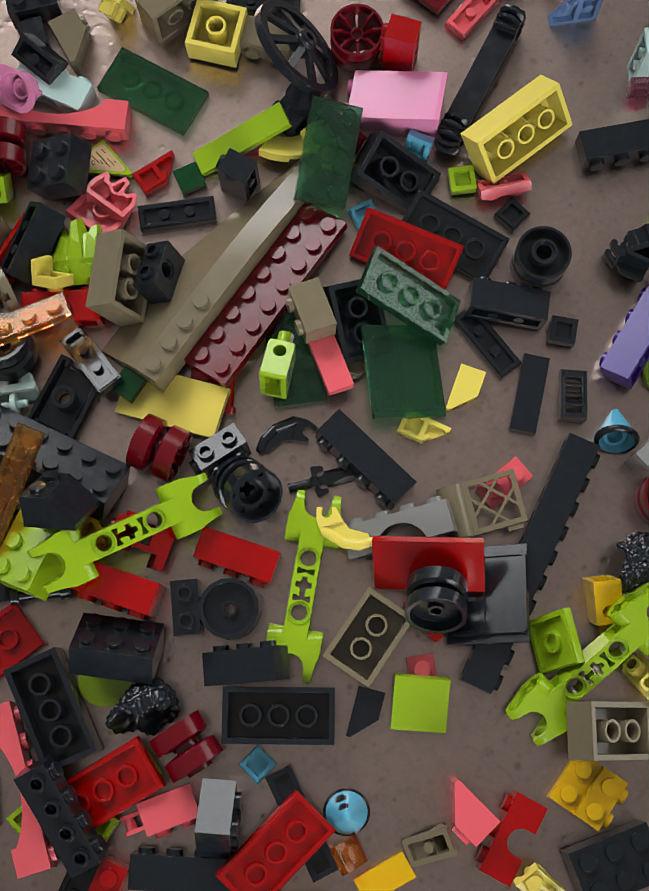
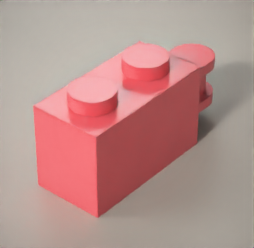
M193 781L140 801L136 804L137 811L119 817L120 821H124L127 830L124 832L125 836L127 837L145 830L147 837L155 834L156 839L171 834V828L179 824L182 825L183 829L196 824L199 799ZM138 815H140L143 825L137 827L134 818Z

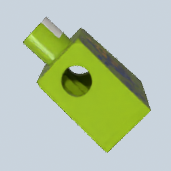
M279 331L277 339H269L259 372L260 393L263 395L287 399L296 360V345L293 343L294 335L291 332Z

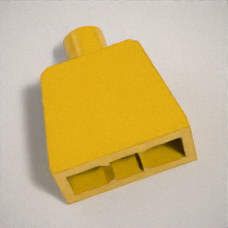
M609 574L582 578L589 622L599 626L600 634L614 624L607 613L610 607L622 597L621 579ZM607 607L606 612L603 614L604 608Z

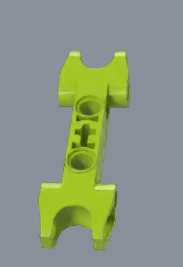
M206 473L173 480L156 488L155 491L161 503L85 537L81 536L79 529L76 531L60 530L28 550L30 558L51 553L56 555L61 561L62 569L59 576L43 586L46 594L69 587H76L98 577L99 574L93 563L94 561L171 527L176 539H180L203 529L208 523L223 514L220 507L201 511L192 503L191 496L193 490L208 480ZM150 513L155 514L158 519V523L154 528L147 524V516ZM125 527L132 528L133 532L129 533V536L116 539L114 534L125 531ZM100 535L108 540V547L104 551H100L95 544L96 539Z
M298 490L294 504L288 514L285 540L299 542L284 625L270 623L266 641L276 640L277 645H287L288 655L293 654L302 661V683L310 684L313 671L320 658L324 633L309 630L323 547L338 549V545L322 536L316 518L309 515L305 510V491ZM334 496L329 512L324 515L325 518L332 515V507H336L341 515L342 497ZM307 552H311L316 556V562L311 566H305L301 562L302 555ZM303 579H307L308 584L312 585L311 589L305 590L304 597L305 599L310 598L309 603L303 600H293L294 596L300 598L301 590L296 585L297 583H302ZM301 605L307 609V615L304 619L295 620L292 617V610L295 606Z
M649 582L623 595L610 607L607 615L614 624L582 650L584 663L560 670L551 680H548L542 673L535 674L520 687L517 694L510 701L505 711L512 720L519 719L529 712L542 714L541 720L530 735L537 746L545 744L567 731L566 702L579 701L622 664L635 650L639 649L644 655L649 656V617L647 616ZM620 642L616 649L609 650L612 643ZM578 679L574 686H567L570 680Z

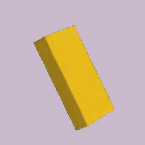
M401 850L356 876L353 880L359 891H394L416 878V875Z

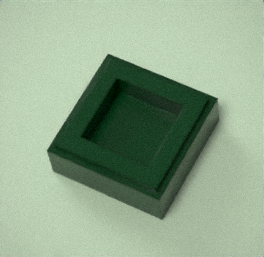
M196 161L173 171L183 196L207 187Z
M124 366L119 373L124 381L112 390L130 403H133L148 382Z

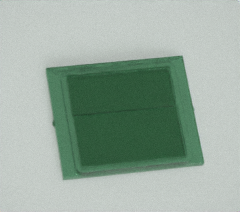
M362 325L361 335L373 420L447 416L434 325Z

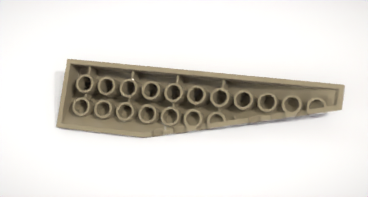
M314 156L297 160L182 255L185 261L172 300L156 304H150L147 301L144 323L120 326L102 349V353L123 367H127L164 393L185 365L184 359L300 208L306 201H309L327 177L324 174L325 170L321 169Z

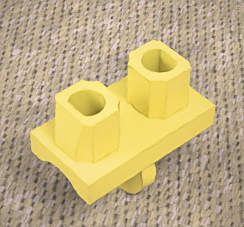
M102 0L98 11L105 14L106 17L120 24L126 12L133 15L135 7L127 0Z
M639 652L636 656L632 655L623 663L624 668L621 671L649 700V659L642 652Z
M536 863L525 867L524 875L513 880L516 887L521 891H565L558 881L549 875L541 865Z

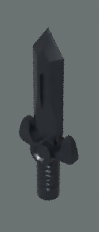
M312 466L310 468L312 475L310 478L287 483L289 493L315 488L317 496L321 497L326 495L329 490L328 488H319L320 485L331 487L355 481L356 476L349 469L345 471L341 467L324 471L323 475L317 476L318 472L323 471V467Z

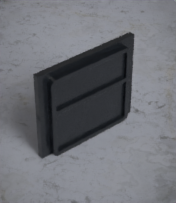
M528 544L485 546V592L468 591L466 599L468 605L467 620L458 630L447 633L448 646L530 642Z

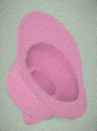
M0 63V104L21 114L28 113L33 109L35 101L43 92L39 89L37 80L29 72L17 70Z

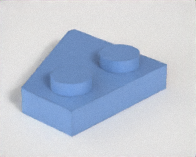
M565 0L548 15L549 26L595 20L603 0Z

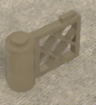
M514 469L445 486L436 490L437 496L450 501L458 532L449 534L448 537L471 538L508 527V531L511 532L525 528L523 522L529 521ZM510 476L513 486L507 496L494 489L499 479ZM493 481V483L491 484V486H488V485L484 484V483ZM481 485L488 489L481 503L471 498L469 487ZM491 492L505 498L498 513L485 506ZM513 492H515L517 501L510 498ZM508 501L519 506L522 517L510 520L501 515ZM473 503L479 506L476 513ZM482 508L496 515L490 526L479 527L477 517ZM499 517H500L501 519L505 520L504 522H500V523H497V524H496V522H497V520L499 519Z

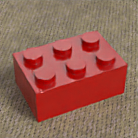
M95 561L93 563L99 576L82 585L69 587L77 591L75 597L96 603L97 599L103 600L102 606L122 612L123 607L127 608L128 615L147 621L148 616L156 618L166 591V587L160 583Z

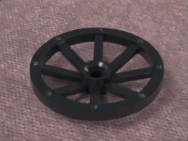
M266 0L260 5L254 17L256 32L266 54L276 68L293 85L310 95L322 97L330 93L337 86L338 69L331 50L320 32L300 11L282 0ZM270 12L279 13L286 22L279 19ZM268 21L289 35L271 34ZM276 44L289 45L293 54L288 61ZM300 58L305 59L308 79L295 69ZM315 65L325 81L324 84L317 83Z

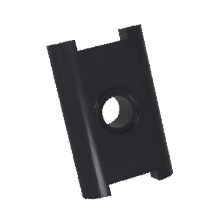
M61 354L27 418L72 438L97 389L82 370L72 366L74 361L71 358ZM63 394H70L71 397L67 403L59 404V399Z

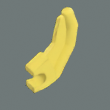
M317 507L316 520L323 537L344 549L360 551L372 547V537L370 538L368 533L350 529L343 521L336 507H332V515L328 518L323 516V507Z

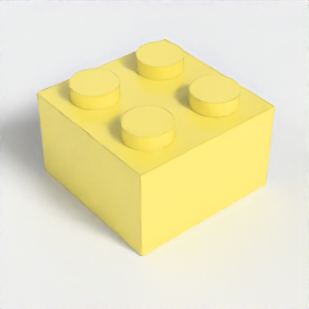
M197 0L185 40L188 57L237 68L241 53L240 39L247 16V8L213 0Z

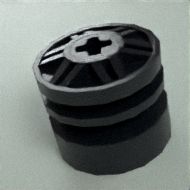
M237 455L228 458L218 467L213 478L212 487L215 497L234 516L246 523H259L268 519L276 512L281 503L283 489L279 478L259 461L248 455Z

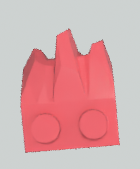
M106 171L93 178L87 184L86 194L79 197L66 210V216L72 221L82 218L88 232L90 227L96 224H100L102 232L123 229L135 207L137 194H126L130 185L126 176L111 183L110 175Z

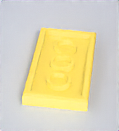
M176 375L164 393L147 383L133 403L119 396L115 413L138 420H143L147 414H153L166 420L167 428L177 425L192 432L193 435L209 438L218 432L231 390Z

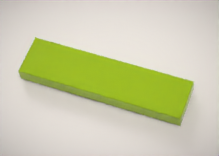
M278 102L192 154L202 175L206 177L217 170L216 164L222 154L226 155L229 148L244 155L291 128L292 125L282 104Z

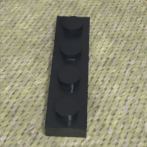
M291 764L265 777L278 807L295 789L306 799ZM327 842L305 863L313 883L339 870Z

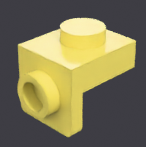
M45 255L31 259L32 285L45 287L48 292H61L64 287L74 285V274L53 271L52 256Z

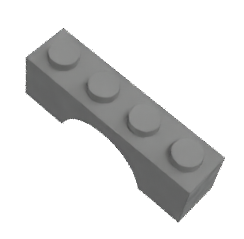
M441 496L428 498L425 500L426 504L417 507L415 503L400 506V511L390 514L389 510L375 513L374 519L364 521V518H357L348 521L350 529L368 533L370 538H373V536H387L391 530L401 525H415L427 537H442L458 532L450 501L446 498L442 499ZM372 547L360 551L347 549L349 559L351 560L373 556Z

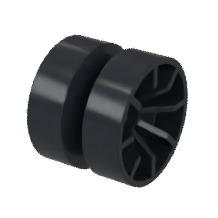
M537 226L526 231L519 239L510 262V271L514 281L519 286H536L545 291L553 289L562 279L572 258L569 240L562 232L549 226Z

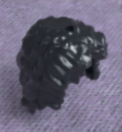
M632 532L626 536V539L616 544L618 549H622L627 553L626 561L623 563L621 574L618 577L623 584L622 593H629L649 582V532Z
M160 678L154 679L152 685L134 683L124 692V695L119 699V703L110 710V714L106 717L105 725L115 735L119 733L125 734L127 731L134 732L138 729L141 733H145L146 736H155L158 734L159 729L162 728V725L174 722V719L179 716L181 708L176 691Z

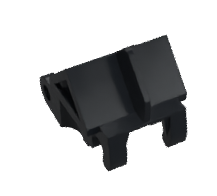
M649 223L628 231L623 239L624 242H621L620 245H618L616 239H612L609 244L610 249H606L603 254L605 261L611 269L617 268L619 274L636 282H641L649 269Z

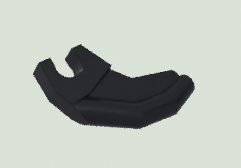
M292 416L272 424L260 436L256 451L260 454L264 452L269 453L285 441L307 444L309 438L303 435V431L311 429L316 433L318 427L307 419Z

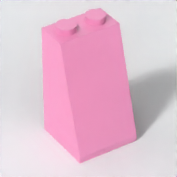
M355 70L354 79H349L347 95H350L349 103H344L342 117L346 118V121L356 129L362 131L377 132L383 130L388 135L407 138L408 133L412 129L435 138L439 125L447 72Z

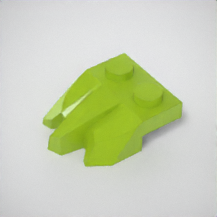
M82 218L70 222V231L64 229L53 254V271L74 274V285L89 284L97 234L102 233L100 224L91 226L88 232Z

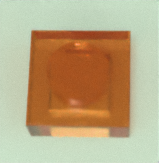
M356 835L348 837L330 849L342 876L351 873L368 861Z

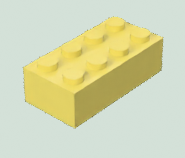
M539 75L460 134L476 174L494 184L573 124L560 84L543 75Z

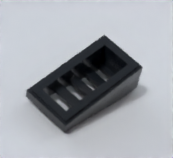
M560 369L558 421L584 423L587 420L588 409L587 371ZM566 377L580 378V383L566 382ZM566 387L580 388V392L566 391ZM566 397H577L579 402L566 401ZM566 406L579 407V411H567Z

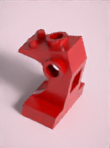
M127 510L126 515L119 513L117 518L112 519L110 525L136 513ZM147 522L151 528L156 527V525ZM125 527V531L114 534L116 539L129 536V533L133 532L132 528ZM169 527L151 535L148 546L136 542L122 550L129 552L131 547L151 554L146 567L162 572L175 534L172 528Z

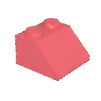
M454 775L450 778V820L455 825L452 831L466 845L471 841L477 847L500 821Z

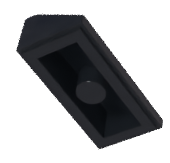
M22 33L11 54L48 85H51L69 64L35 35L29 33Z

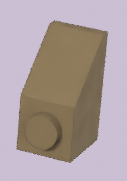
M74 8L48 21V24L72 69L77 74L82 68L91 41L87 32L91 28L84 15L79 17Z

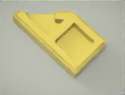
M461 363L445 410H453L455 407L476 399L486 372Z
M407 408L396 434L422 444L449 434L452 428Z

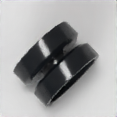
M0 313V381H12L21 378L33 368L38 357V350L34 339L21 318L11 313Z
M425 566L415 570L408 576L406 582L407 600L405 603V617L411 626L423 632L438 634L458 630L465 624L468 611L466 602L468 584L466 578L459 571L444 566Z
M235 578L219 579L211 583L202 593L199 602V617L204 627L214 636L226 640L241 639L251 634L260 620L261 602L256 592L244 581ZM231 603L234 605L235 610L233 613L228 614L225 612V607H229Z

